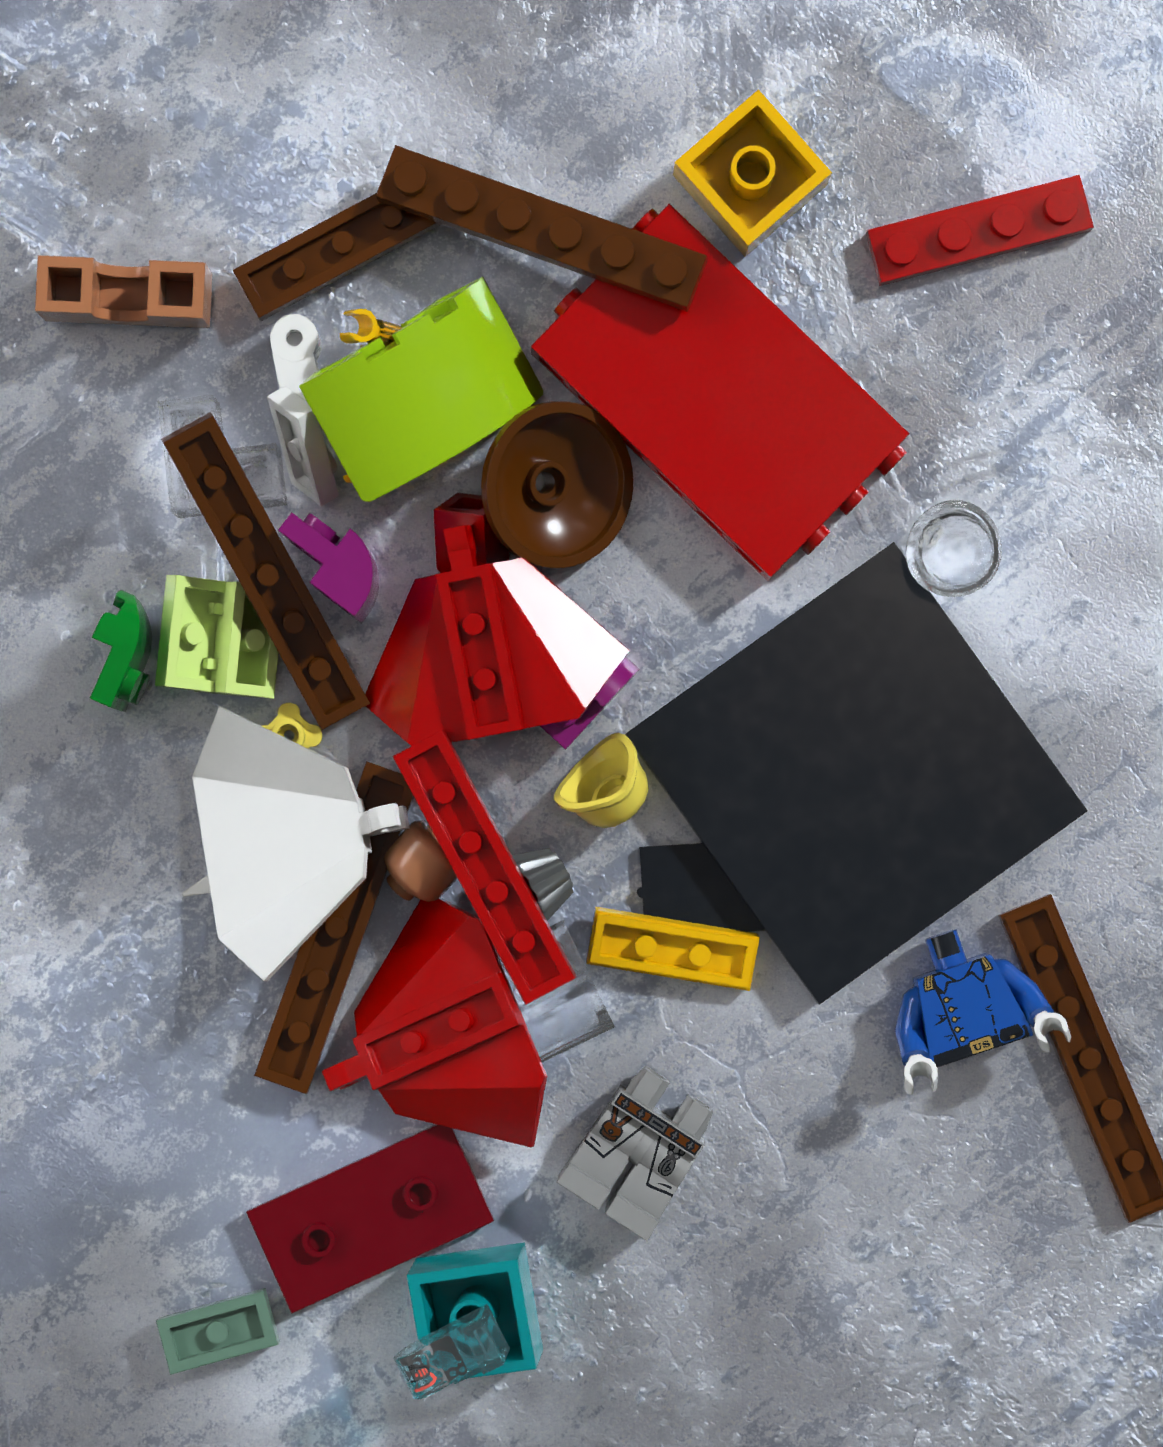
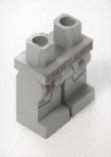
M644 1066L631 1079L626 1088L620 1084L612 1099L559 1173L556 1183L599 1210L628 1162H631L632 1166L605 1206V1214L648 1241L659 1222V1218L705 1145L702 1136L707 1129L713 1109L688 1094L673 1118L655 1107L670 1082L649 1067Z

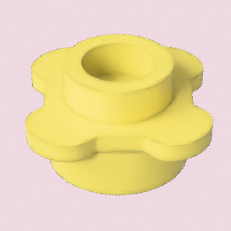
M294 703L282 704L278 708V715L269 725H262V727L283 737L286 731H292L294 733L292 741L307 749L318 746L323 737L321 728L314 724L310 725L300 715V708Z

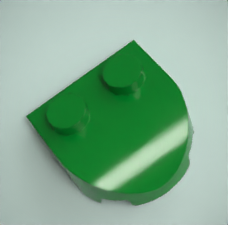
M119 590L115 595L113 606L120 608L118 614L104 613L92 635V638L110 645L112 648L90 699L110 708L126 712L129 703L137 705L140 702L150 679V675L143 671L151 652L152 632L148 616L140 601L134 595Z

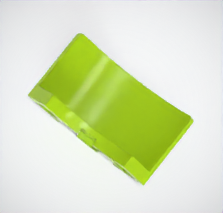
M483 276L437 299L424 310L400 324L402 329L392 334L395 341L385 346L381 337L377 338L345 357L314 372L299 385L337 457L363 501L371 502L456 456L505 425L515 415L530 407L543 395V388Z

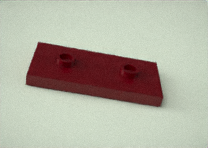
M437 1124L246 1211L291 1314L495 1220L455 1130Z

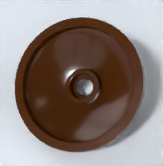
M550 401L524 409L509 420L499 431L487 453L481 479L484 512L493 533L501 544L516 557H525L533 565L547 568H567L591 560L607 548L615 539L626 520L632 501L633 468L629 452L621 435L597 411L578 403ZM542 473L545 482L543 488L538 491L536 489V478Z

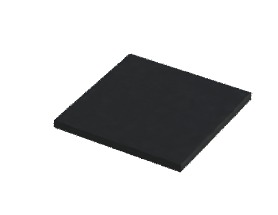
M895 542L625 734L632 741L637 753L819 1005L1088 811Z

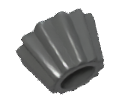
M550 848L512 855L543 915L548 921L573 894V883L569 872L557 854L552 852Z

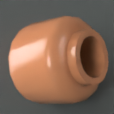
M425 820L414 821L409 825L410 829H405L384 855V862L390 873L386 880L391 889L405 900L410 901L415 897L426 902L435 901L458 878L428 822Z

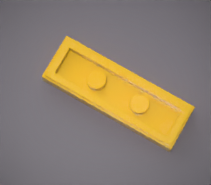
M595 906L586 964L750 991L760 937L758 933Z

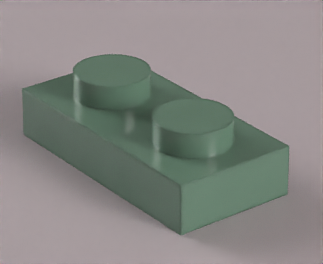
M266 1288L159 1317L156 1320L170 1375L276 1346L280 1342Z

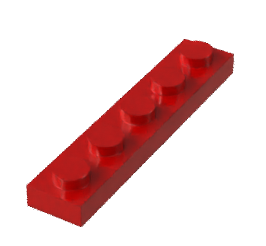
M440 730L392 756L525 1005L575 979L577 976L445 730Z

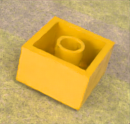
M759 89L676 160L673 170L675 179L744 257L828 185L832 174L828 167Z

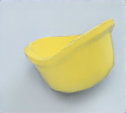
M614 733L594 746L571 769L556 789L554 800L557 805L566 811L576 813L587 823L600 828L617 826L634 816L643 805L649 788L646 773L638 761L637 751L632 741L624 734Z

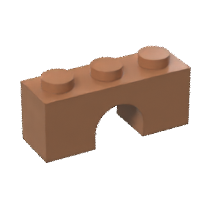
M38 255L35 311L45 321L210 328L212 272L204 262L149 260V266L124 267L99 263L94 258Z

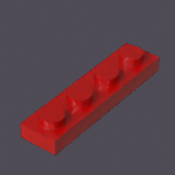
M1076 175L869 229L866 232V237L879 286L1090 232L1094 226L1081 177Z

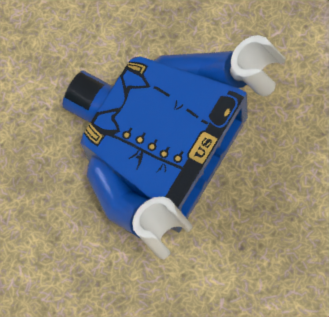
M957 929L925 939L935 970L913 977V987L903 994L895 1026V1035L902 1063L905 1066L904 1089L906 1093L913 1095L914 1086L912 1079L918 1075L930 1079L931 1089L935 1091L937 1089L938 1067L1033 1036L1031 1026L1034 1027L1039 1047L1043 1052H1051L1050 1045L1045 1038L1049 1031H1061L1065 1035L1066 1040L1070 1042L1071 1034L1066 1019L1062 1015L1054 1013V1010L1037 984L1006 959L994 960L992 955L988 953L966 959Z

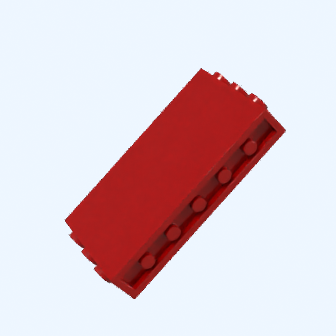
M668 204L659 214L652 208L632 229L707 255V263L688 312L595 279L583 293L576 287L562 299L554 309L559 318L531 345V355L583 405L597 411L621 435L625 445L761 576L769 581L800 548L809 555L831 531L824 523L837 509L841 510L846 516L869 493L862 484L876 469L885 476L904 457L907 451L900 444L910 433L671 204Z

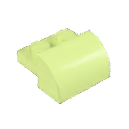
M166 575L155 686L212 694L274 699L279 652L240 582H224L181 575Z

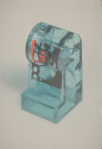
M488 1304L409 1344L394 1356V1361L413 1398L418 1400L428 1397L452 1383L457 1384L480 1372L485 1374L504 1365L510 1347Z

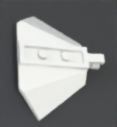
M218 707L192 776L218 939L263 981H268L366 879L368 854L372 853L370 836L410 829L407 810L405 806H398V804L392 803L365 811L364 801L358 797L347 767L223 707Z

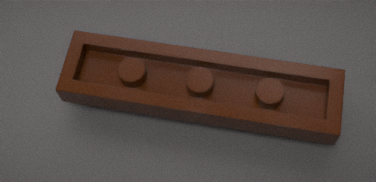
M375 193L235 268L233 272L259 320L263 321L442 224L378 202Z

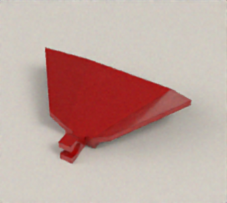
M472 525L443 529L451 571L414 580L365 693L370 702L366 707L411 746L440 730H445L452 743L581 718L630 650L525 557L477 566L476 544Z
M441 897L430 902L420 900L354 1011L357 1037L352 1040L358 1055L322 1070L329 1091L346 1089L368 1077L372 1090H378L396 1115L518 1145L534 1147L547 1074L493 943L478 917Z

